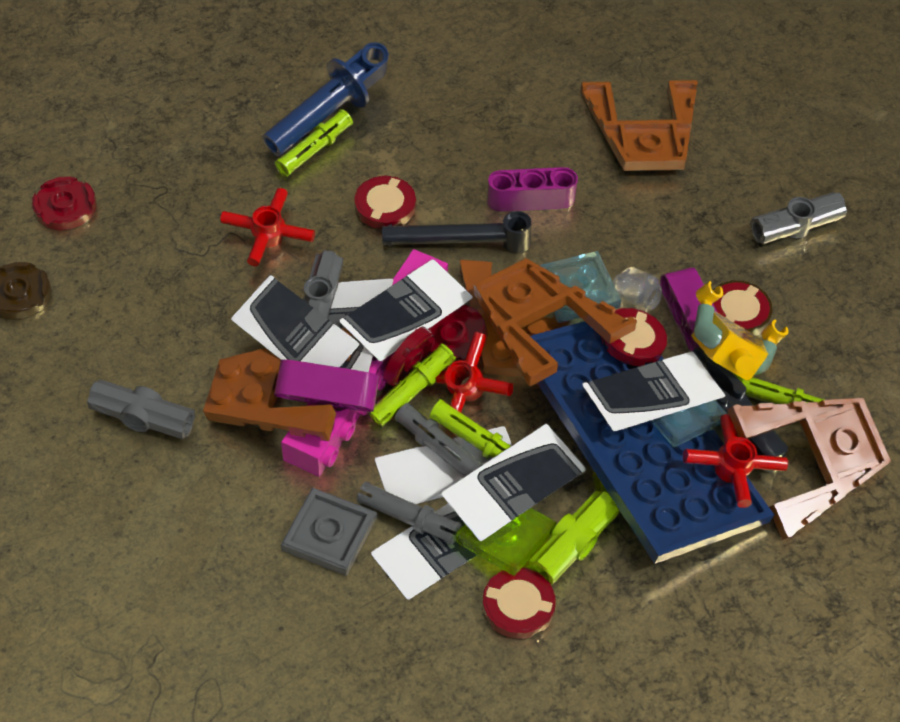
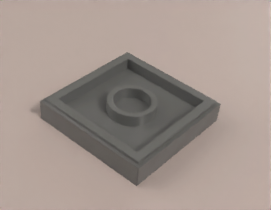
M312 487L281 543V551L347 576L377 519V512Z

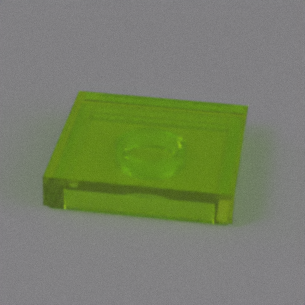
M530 508L483 541H480L465 524L455 534L456 543L515 576L551 536L556 527V521Z

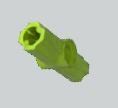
M595 491L573 515L570 513L566 514L554 528L550 539L529 560L528 567L541 574L553 585L576 559L580 561L584 559L595 546L600 533L619 514L620 510L611 496L605 491Z

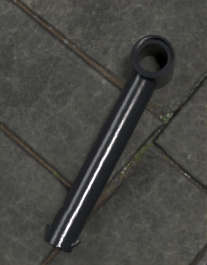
M513 211L504 217L503 223L392 226L390 224L382 226L383 245L390 247L392 245L503 242V246L507 251L523 253L531 246L532 221L528 214L521 211Z

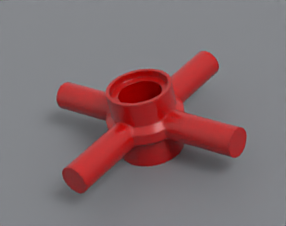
M277 188L270 206L266 205L257 208L253 212L252 217L223 211L221 214L220 222L222 224L251 230L255 242L247 259V263L250 266H259L265 249L279 245L283 237L311 243L314 241L315 230L285 224L281 217V210L288 196V192L284 188Z
M474 332L465 361L453 362L446 371L443 370L435 378L436 383L447 384L449 391L453 395L450 406L462 413L465 401H474L483 392L511 396L513 393V383L483 378L481 371L477 368L487 338L485 334L480 332ZM469 377L467 382L461 385L462 381Z
M725 414L720 417L725 445L719 451L684 449L683 462L715 465L716 474L725 482L733 483L738 507L747 508L752 504L746 476L753 469L786 471L788 459L786 457L757 455V450L753 443L743 437H738L730 415Z

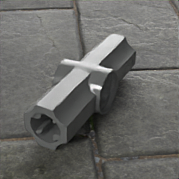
M832 192L810 200L804 197H795L789 201L788 206L753 217L750 223L753 237L757 243L762 244L787 236L796 239L807 236L811 228L845 218L847 214L845 199L840 192Z
M323 250L322 253L315 256L310 277L304 284L303 300L328 319L343 268V258L336 255L335 252Z
M100 379L92 385L87 401L89 409L119 418L125 426L137 432H146L150 428L184 439L189 436L195 419V411L193 409L163 400L156 391L144 386H138L132 390Z

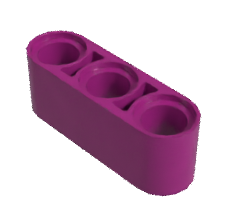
M565 167L498 170L491 173L488 177L487 204L492 210L499 212L569 208L575 202L578 176L572 169Z
M694 267L665 273L660 277L663 297L690 352L700 347L691 335L694 332L697 309L701 304L696 297V291L704 285Z
M283 359L280 361L274 395L288 400L373 412L380 376L365 371Z

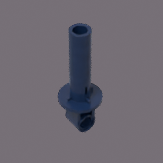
M372 42L364 46L347 62L337 58L331 59L327 63V72L331 80L262 135V139L268 149L280 157L347 101L357 107H365L369 103L367 89L383 78L386 73L389 56L387 48L380 43ZM369 60H377L380 63L374 64L369 62Z

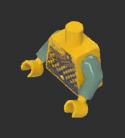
M709 281L696 291V297L701 304L697 309L694 332L691 336L711 360L749 381L754 375L762 374L769 369L777 350L776 345L788 334V328L785 326L779 332L775 328L776 320H773L762 331L761 335L764 340L762 341L759 337L714 311L712 303L723 296V289L721 286H718L712 290L711 281Z

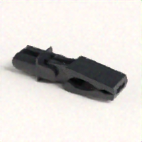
M701 347L695 348L692 351L725 394L723 398L704 403V406L714 420L720 421V417L729 414L727 409L734 405L752 406L746 396V386L734 374L711 360ZM775 430L747 439L755 446L757 455L785 457L788 446ZM764 470L769 473L777 472L774 470Z

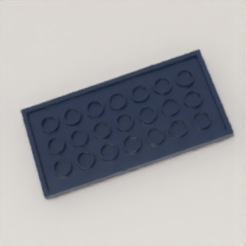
M585 321L530 336L558 362L557 372L537 384L654 564L770 523L774 513L748 477L747 482L752 504L747 508H740L737 505L733 483L722 480L715 472V465L683 462L684 449L719 451L725 445L698 406L613 431L583 387V383L640 366L626 364L612 357L607 351L608 346L605 342L602 344L600 335ZM661 355V357L659 358L658 361L664 360V358L662 357V355Z

